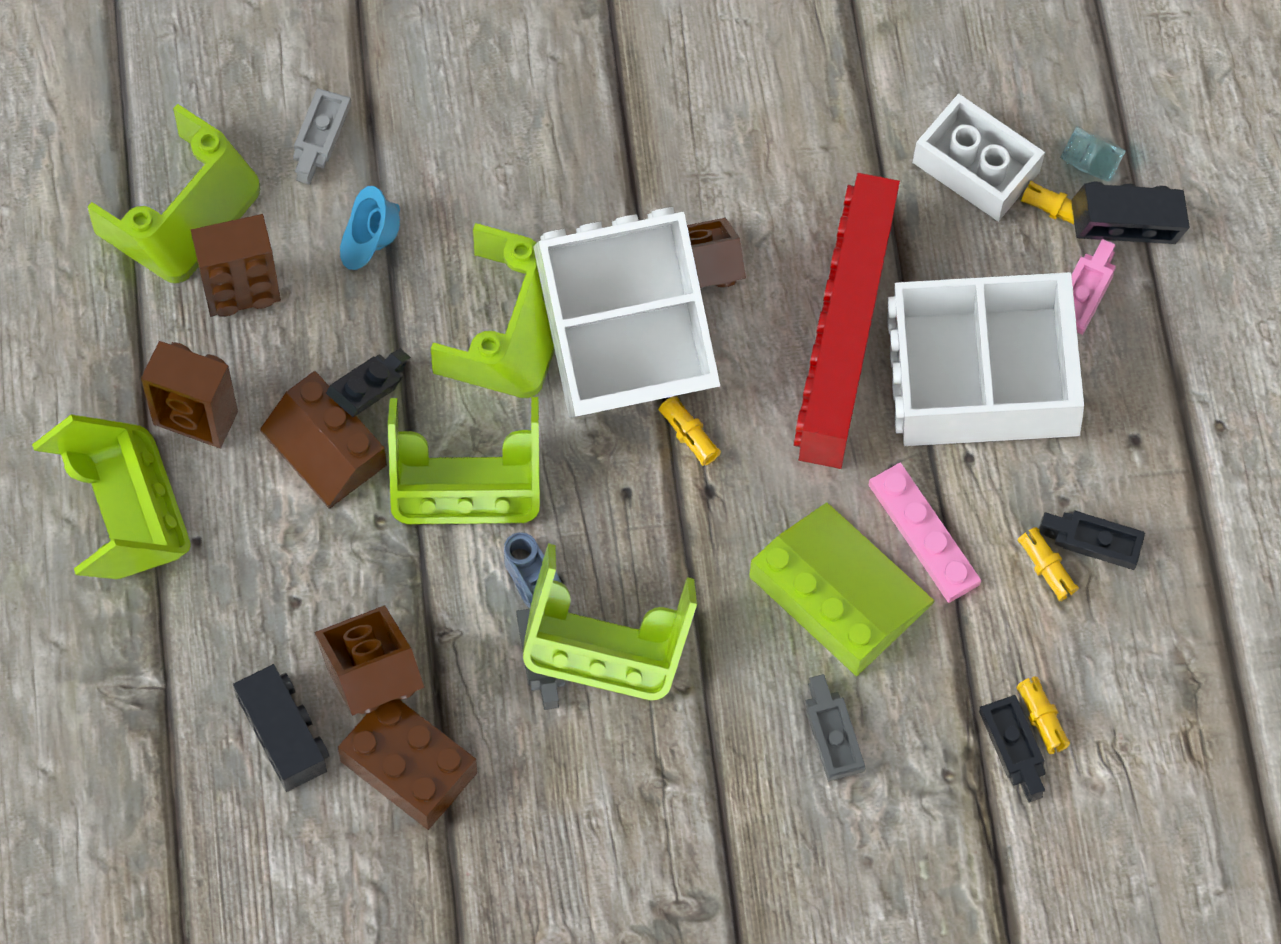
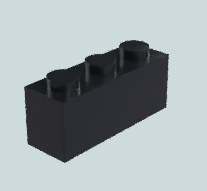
M1094 181L1084 183L1071 200L1076 238L1176 244L1190 228L1184 190L1170 189L1167 186H1156L1153 188L1137 187L1135 184H1123L1120 186L1104 185L1102 182Z
M272 664L233 683L236 698L285 792L327 772L325 759L330 757L327 748L320 736L312 737L308 729L309 726L313 725L311 718L303 704L297 707L291 695L296 693L286 672L280 675L275 665Z

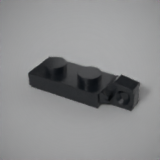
M401 348L392 352L386 359L380 354L376 357L373 356L332 383L326 394L349 415L355 417L396 389L398 383L404 377L402 374L404 366L411 357Z
M1075 510L1073 514L1064 512L1062 517L1045 512L1039 525L1040 534L1056 539L1055 545L1063 547V549L1131 570H1135L1146 534L1144 531Z
M1012 695L980 706V716L1007 778H1010L1013 786L1021 784L1028 803L1043 798L1045 788L1040 777L1046 773L1043 766L1045 760L1017 697Z

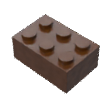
M263 214L190 229L210 317L217 315L227 317L234 315L239 310L252 307L263 309L275 302L281 301L273 252Z
M159 341L141 377L153 425L221 449L238 413L229 366L217 356L210 354L202 356L193 353L183 344L177 342L168 344Z
M385 605L314 632L328 673L352 716L358 713L367 714L373 712L381 704L394 699L402 700L409 698L415 691L425 688L413 651Z
M391 700L379 705L375 711L367 713L338 746L341 763L427 830L434 825L477 774L475 757L401 700Z

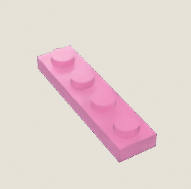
M901 462L869 479V487L948 603L980 586V577Z

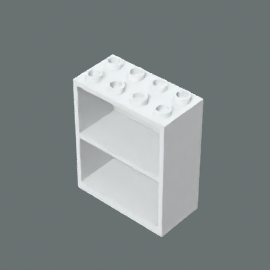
M673 207L652 211V213L647 214L648 219L638 221V216L635 214L616 218L615 221H612V226L602 228L601 222L579 226L580 228L576 229V234L566 235L565 229L543 233L540 236L541 241H538L533 246L569 418L720 386L684 212L674 213Z
M1071 272L895 283L894 296L888 297L887 321L891 343L890 363L891 367H893L892 390L896 411L895 431L896 434L903 433L904 446L1080 436L1084 398Z

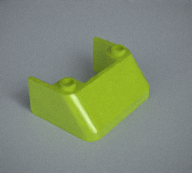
M177 104L173 111L179 137L191 144L194 157L205 165L162 214L147 206H137L129 210L121 220L93 202L87 207L96 235L170 283L186 281L199 267L190 229L240 219L260 194V183L257 174L225 135Z
M475 223L473 227L474 256L504 263L510 269L526 275L506 333L483 331L473 338L468 352L433 342L431 346L433 374L519 398H530L537 395L542 389L555 351L533 248L536 242L529 237Z
M531 397V430H518L508 434L503 441L502 457L429 458L428 442L421 434L398 430L397 398H390L388 415L391 513L396 520L404 524L526 523L537 516L540 509L539 397Z
M71 414L32 444L34 451L61 455L67 474L80 482L91 483L110 542L101 546L94 554L74 568L76 575L122 579L175 561L190 550V539L153 436L147 429L136 424Z
M548 543L533 593L523 646V660L526 667L537 674L646 700H658L667 695L671 688L697 606L694 579L687 577L677 610L665 607H656L649 610L643 617L640 629L568 612L571 602L570 592L564 584L553 580L556 572V545Z

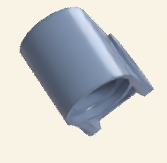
M518 532L509 536L504 544V565L515 582L522 600L528 608H531L533 593L544 554L531 535ZM517 549H524L530 553V556L526 559L518 560L511 553ZM555 572L553 580L561 582L559 576Z

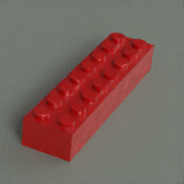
M857 172L855 186L847 185L836 246L834 247L829 279H827L823 307L817 326L816 340L810 359L809 373L803 392L802 406L796 425L793 446L800 447L798 461L842 469L896 206L899 180Z

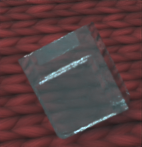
M1076 126L1060 158L1082 172L1105 181H1110L1126 150L1102 136Z

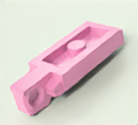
M1104 239L1101 240L1094 256L1085 254L1084 257H1080L1071 274L1077 333L1082 335L1104 296L1116 267L1110 264L1115 254L1113 252L1115 244Z

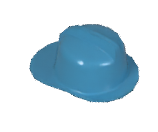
M367 186L357 195L351 217L342 238L340 258L342 264L349 270H358L365 266L376 250H381L394 241L400 228V206L386 200L382 191L376 186Z

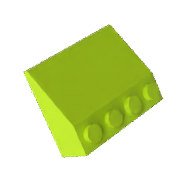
M827 502L779 534L751 560L749 577L856 677L935 601Z

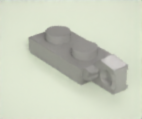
M317 88L294 144L293 160L299 161L295 169L297 173L296 181L310 185L316 172V167L324 168L326 162H329L351 107V97Z

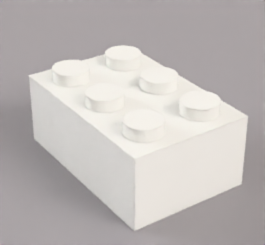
M958 93L916 142L912 163L999 222L1026 190L1029 182L1033 181L1040 173L1045 152Z

